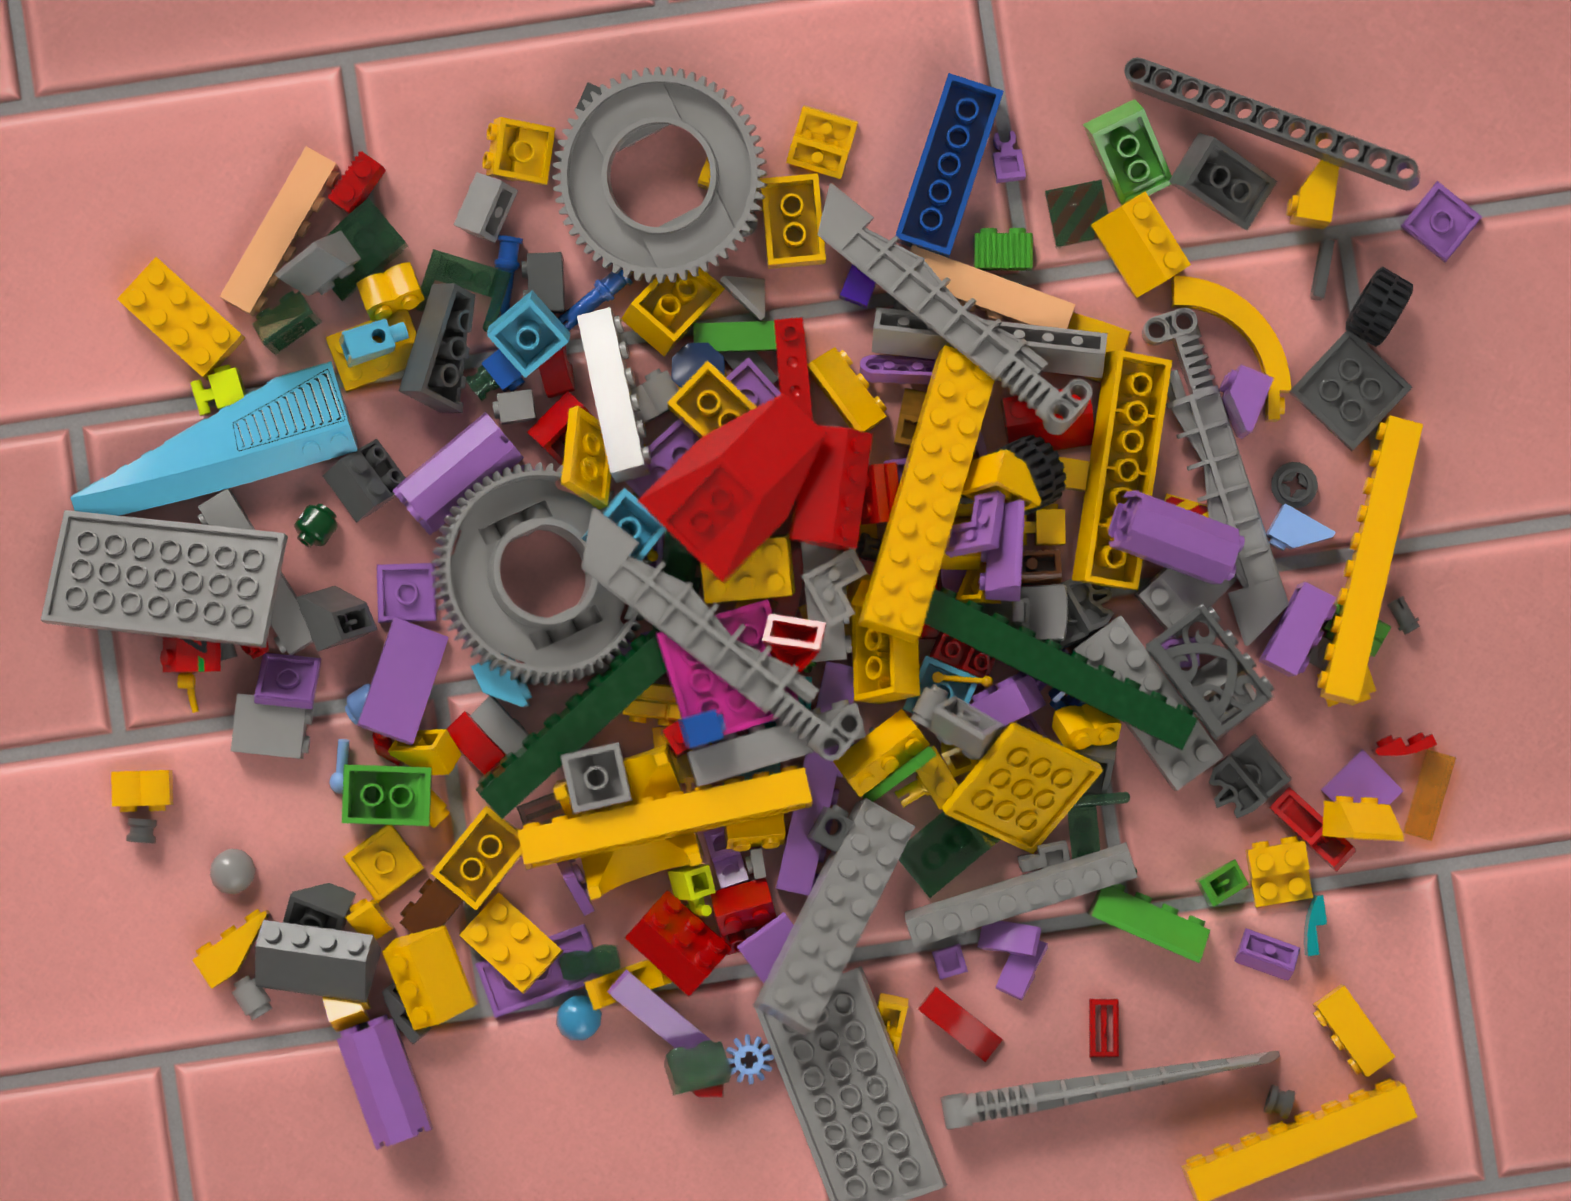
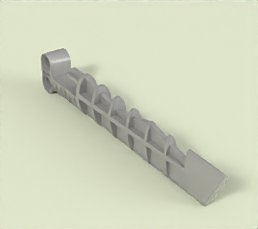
M830 183L817 235L987 373L993 380H1000L1003 388H1010V393L1012 395L1017 394L1020 402H1027L1029 409L1033 407L1036 410L1035 414L1043 420L1044 428L1049 433L1055 435L1064 433L1084 412L1092 396V388L1088 382L1076 379L1071 381L1061 392L1055 389L1040 376L1048 363L1027 346L1028 341L1024 338L1021 340L1000 329L999 326L1002 321L999 318L991 324L970 313V309L976 303L974 298L970 299L962 307L946 287L951 281L948 277L941 281L922 256L920 257L896 244L900 239L899 237L895 236L888 240L867 229L866 227L874 217ZM1071 395H1077L1082 400H1076ZM1053 414H1059L1064 419H1057Z
M1180 308L1149 319L1142 328V337L1150 345H1160L1173 341L1190 395L1186 396L1178 370L1171 371L1167 393L1170 402L1166 403L1167 409L1172 410L1184 430L1183 433L1176 435L1177 439L1188 437L1201 459V462L1187 466L1188 471L1200 467L1204 468L1206 495L1197 498L1198 502L1207 500L1208 518L1239 529V535L1245 537L1244 546L1238 553L1235 561V575L1243 588L1230 592L1228 595L1244 644L1248 646L1289 605L1218 385L1213 386L1212 379L1215 376L1210 375L1208 369L1212 367L1207 365L1205 361L1208 355H1203L1202 352L1205 345L1200 344L1198 340L1202 336L1197 324V316L1191 309ZM1177 316H1187L1191 322L1190 328L1180 329L1176 324ZM1151 324H1158L1162 327L1163 336L1161 338L1150 336L1148 328Z
M594 508L589 523L582 569L765 713L771 711L774 714L772 717L774 720L778 717L782 720V726L789 725L791 727L790 733L796 731L800 734L799 740L803 738L808 740L807 746L819 754L821 758L825 760L839 759L863 728L861 716L854 711H844L838 714L829 726L783 691L787 686L808 704L819 691L817 687L797 673L799 668L796 665L791 667L767 655L772 649L770 645L763 652H760L737 641L736 639L746 627L742 624L731 636L713 614L719 606L717 603L709 609L692 589L691 586L693 584L690 582L686 584L661 572V569L666 564L662 561L655 569L630 557L629 555L639 542ZM848 715L852 716L856 721L855 729L849 733L845 732L841 727L842 719ZM830 738L834 739L838 744L837 752L831 756L827 755L823 750L824 742Z
M1270 1051L1224 1059L1024 1084L971 1094L947 1095L941 1097L946 1129L961 1128L976 1122L1028 1114L1224 1071L1266 1064L1276 1060L1280 1054L1279 1051Z

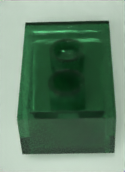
M369 198L347 215L327 235L342 231L361 258L353 265L355 270L343 279L338 277L333 281L335 287L332 290L343 302L358 289L357 282L378 273L409 247Z
M291 291L279 300L280 305L273 310L268 307L261 311L255 317L257 321L252 324L263 344L275 355L322 323V320L300 291L297 293Z
M943 811L908 840L899 861L929 898H931L1001 839L952 818Z

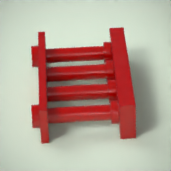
M803 317L775 319L774 328L780 393H785L813 420Z

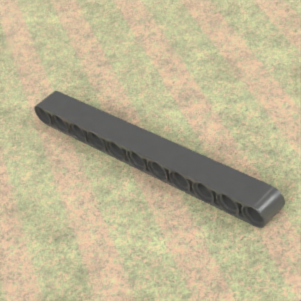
M1132 58L1125 65L1124 72L1131 88L1138 92L1401 190H1412L1420 182L1418 165L1414 159L1143 58ZM1136 71H1146L1145 75L1142 78H1132L1133 74ZM1163 80L1172 81L1168 88H1159V84ZM1189 90L1199 91L1194 98L1189 99L1185 97ZM1222 99L1225 101L1224 105L1220 108L1211 107L1215 100ZM1244 109L1252 111L1247 118L1238 117L1239 112ZM1270 119L1278 120V124L1275 127H1264L1266 121ZM1294 130H1305V133L1302 137H1291V134ZM1321 140H1332V143L1329 147H1318V143ZM1349 149H1357L1359 151V154L1354 158L1344 156ZM1376 159H1384L1386 161L1382 168L1371 166ZM1404 169L1414 171L1412 176L1406 179L1398 175Z

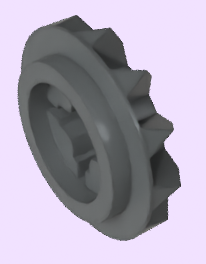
M1290 462L1282 465L1272 477L1271 491L1277 502L1282 505L1286 503L1293 508H1301L1309 504L1315 497L1318 482L1315 473L1307 465L1299 462ZM1297 473L1298 484L1305 487L1306 490L1298 489L1290 497V487L1282 482L1292 481Z

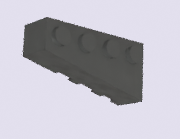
M455 283L432 284L399 388V392L440 413H463L464 403L460 402L461 389H465L466 377L463 376L464 361L469 358L470 348L467 347V333L472 331L475 294Z

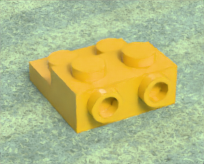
M504 117L494 119V122L488 125L486 132L487 140L491 141L490 150L484 153L482 167L487 169L486 175L510 181L518 180L547 185L555 127Z
M1297 836L1280 838L1281 844L1269 846V840L1251 843L1252 849L1245 850L1255 907L1313 898L1309 876L1310 867L1304 840L1298 841Z

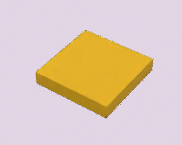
M393 825L383 826L343 856L377 903L425 869Z

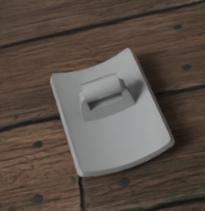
M1066 585L1021 586L1020 601L1001 600V604H987V615L993 617L994 612L1010 620L1009 626L1019 630L1020 626H1024L1036 632L1034 638L1045 642L1047 638L1054 642L1064 641L1068 623Z

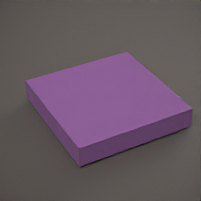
M1437 181L1400 227L1445 263L1481 220L1482 216Z
M431 563L377 565L378 623H392L394 617L407 622L437 621L436 599L434 598L436 588L432 587V584L436 582V577L431 576V573L435 571V565Z
M274 653L263 654L254 695V704L313 709L321 658Z
M1363 749L1321 789L1331 801H1336V796L1354 797L1353 802L1361 803V797L1378 798V804L1388 805L1403 792Z

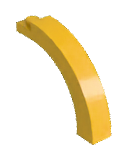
M1173 276L1171 279V308H1188L1211 314L1232 326L1247 341L1258 360L1262 373L1274 378L1265 398V422L1279 421L1280 415L1285 414V399L1280 397V393L1291 391V380L1282 345L1267 320L1248 301L1219 284L1193 277Z

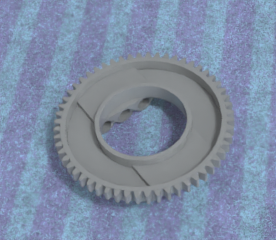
M656 67L653 75L648 68H644L642 77L638 71L632 70V79H629L623 73L621 74L620 84L614 78H611L610 89L601 84V95L594 91L590 93L593 99L592 103L585 99L582 100L585 107L584 111L575 108L574 111L578 119L569 118L567 120L573 127L572 130H562L568 139L558 140V143L564 147V150L555 151V155L560 157L562 162L553 163V167L560 169L561 173L552 175L555 180L561 181V184L553 187V190L562 193L560 197L555 199L556 203L565 204L559 210V214L569 215L563 221L564 225H574L569 231L571 236L580 234L576 241L577 245L580 246L587 243L583 251L584 253L590 254L595 251L592 260L598 262L604 258L602 267L607 269L613 264L612 272L618 274L623 269V277L629 278L634 272L636 281H640L645 274L646 282L652 283L655 276L658 283H664L667 275L670 282L674 283L676 282L677 274H679L682 280H687L688 271L694 277H698V267L704 272H709V262L719 266V255L724 259H728L729 256L726 251L728 248L733 251L738 250L734 243L735 240L745 242V238L742 235L743 231L751 233L752 229L748 225L749 221L757 222L758 220L753 215V211L762 210V207L756 204L757 200L765 199V196L759 193V189L767 187L766 183L760 181V178L766 176L767 172L761 170L760 166L767 162L765 159L758 157L759 154L765 151L764 148L756 147L755 145L761 140V137L759 135H751L757 129L754 124L746 125L751 117L748 114L740 116L744 107L741 104L733 107L736 101L735 97L730 96L725 99L727 90L722 88L716 92L718 84L714 81L706 87L707 78L704 76L696 82V73L691 72L685 78V70L679 69L675 76L671 67L667 68L665 75H663L660 67ZM669 125L678 126L690 132L700 142L707 154L710 164L708 192L700 206L659 227L639 224L620 208L614 197L611 187V167L614 157L618 151L634 145L637 141L651 134L660 132L664 127Z

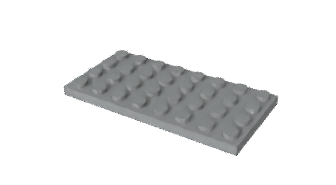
M64 510L41 621L45 624L266 648L288 536L280 532Z
M862 966L841 974L812 1032L802 1034L755 1007L830 1201H907L947 1186Z

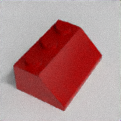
M1071 395L1076 400H1082L1077 395ZM1019 396L1002 398L1001 407L1007 444L1023 436L1035 435L1036 438H1043L1045 443L1049 442L1053 446L1052 449L1054 451L1092 445L1094 418L1091 398L1084 412L1064 433L1059 435L1049 433L1044 428L1043 420L1035 414L1036 410L1033 407L1029 409L1027 402H1020L1018 400ZM1053 414L1057 419H1064L1059 414Z

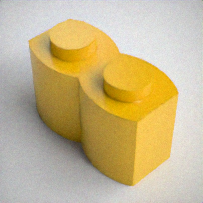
M410 262L395 265L383 273L370 275L356 283L371 321L388 319L398 310L413 309L425 300L416 273Z
M1085 704L1081 707L1066 706L1054 712L1052 728L1063 746L1074 751L1083 750L1091 745H1108L1119 739L1121 723L1118 719Z
M173 770L111 772L112 807L119 806L120 812H137V806H148L149 811H166V805H173Z

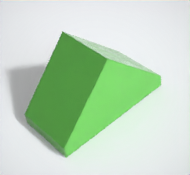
M1236 859L1195 880L1208 905L1212 907L1220 904L1249 885Z

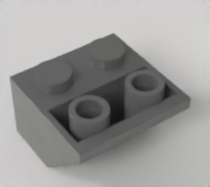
M378 439L359 448L358 451L343 457L323 475L356 522L374 513L395 498L396 495L392 490L406 478Z
M337 586L296 597L300 612L304 617L317 652L354 641L377 630L367 602Z

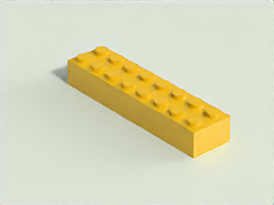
M1121 350L1106 352L1072 581L1124 590H1138L1143 559L1110 547L1109 541H1114V537L1109 536L1108 529L1118 503L1125 504L1128 500L1123 497L1127 491H1138L1149 496L1153 494L1172 360Z
M1391 1078L1384 1079L1375 1083L1376 1088L1373 1090L1364 1091V1089L1354 1091L1348 1094V1100L1338 1102L1336 1099L1321 1105L1322 1110L1311 1113L1310 1110L1301 1112L1294 1116L1295 1121L1286 1124L1280 1121L1267 1126L1268 1132L1260 1135L1252 1132L1240 1137L1241 1142L1232 1146L1229 1143H1224L1214 1147L1213 1154L1203 1156L1200 1153L1187 1158V1164L1181 1166L1193 1198L1196 1201H1210L1417 1118L1418 1116L1405 1084L1397 1080H1391Z

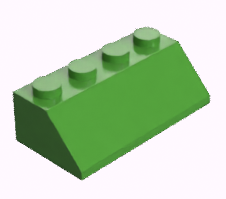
M1119 883L1097 891L1088 915L1200 963L1210 930L1204 927L1205 921L1189 915L1188 920L1177 916L1179 910L1164 903L1161 908L1150 903L1153 898L1137 891L1135 896L1124 892L1126 886Z

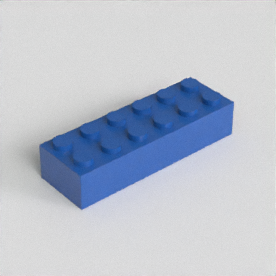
M948 73L895 235L900 238L897 243L908 247L914 245L949 258L1004 92L1003 90Z

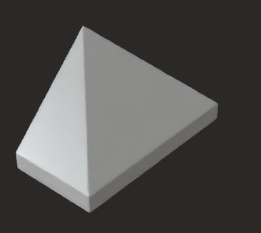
M723 276L720 279V284L758 321L765 320V279Z

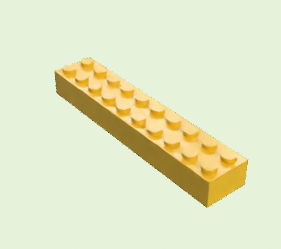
M944 345L938 352L857 624L912 643L921 634L995 381L956 348Z

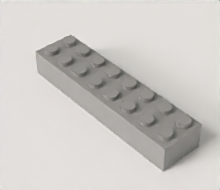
M867 798L855 803L848 817L854 821L838 852H830L753 1005L802 1034L814 1030L915 828L914 825Z

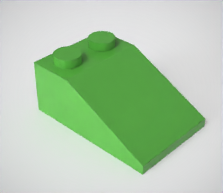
M1135 99L1083 124L1096 156L1121 205L1144 191L1149 196L1172 185L1169 183L1172 175L1147 114Z
M344 765L342 823L430 826L432 768Z

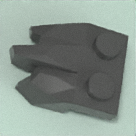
M1072 578L1061 583L1066 585L1068 597V623L1065 640L1056 642L1063 646L1062 649L1087 639L1109 623L1114 612L1111 609L1103 608L1102 605L1112 598L1111 588L1095 590L1092 588V584L1072 581Z
M1253 734L1213 769L1209 783L1213 786L1221 785L1223 787L1222 791L1214 798L1216 808L1233 802L1237 805L1234 810L1235 816L1239 818L1256 810L1270 796L1287 784L1292 777L1257 735Z

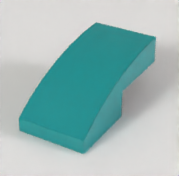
M1314 895L1307 911L1304 926V954L1306 956L1320 955L1316 926L1327 924L1323 895Z

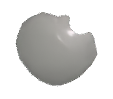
M228 849L220 853L213 860L209 875L213 885L222 893L238 894L251 884L256 869L252 858L246 852L239 849Z

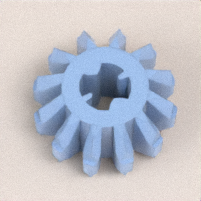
M746 1034L745 1045H742L741 1041L735 1038L734 1043L739 1049L735 1050L732 1047H727L726 1049L729 1054L735 1056V1058H726L724 1060L725 1064L735 1063V1066L730 1068L728 1073L733 1075L739 1070L740 1074L737 1077V1081L740 1083L746 1074L748 1075V1083L753 1084V1074L755 1073L763 1081L765 1077L760 1069L762 1068L768 1072L772 1070V1067L765 1064L764 1061L774 1060V1056L772 1054L763 1055L764 1052L769 1050L770 1045L767 1043L759 1048L760 1036L756 1037L754 1044H750V1035ZM748 1051L753 1052L752 1056L756 1055L758 1061H753L752 1067H746V1062L743 1064L741 1062V1058H744Z

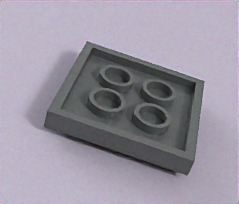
M1346 330L1289 393L1353 451L1412 389V386L1363 340Z

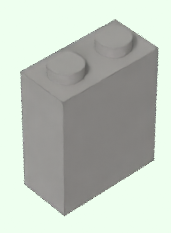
M237 694L231 752L303 759L304 753L308 754L310 749V736H306L307 724L312 725L314 708L303 709L254 704V695Z

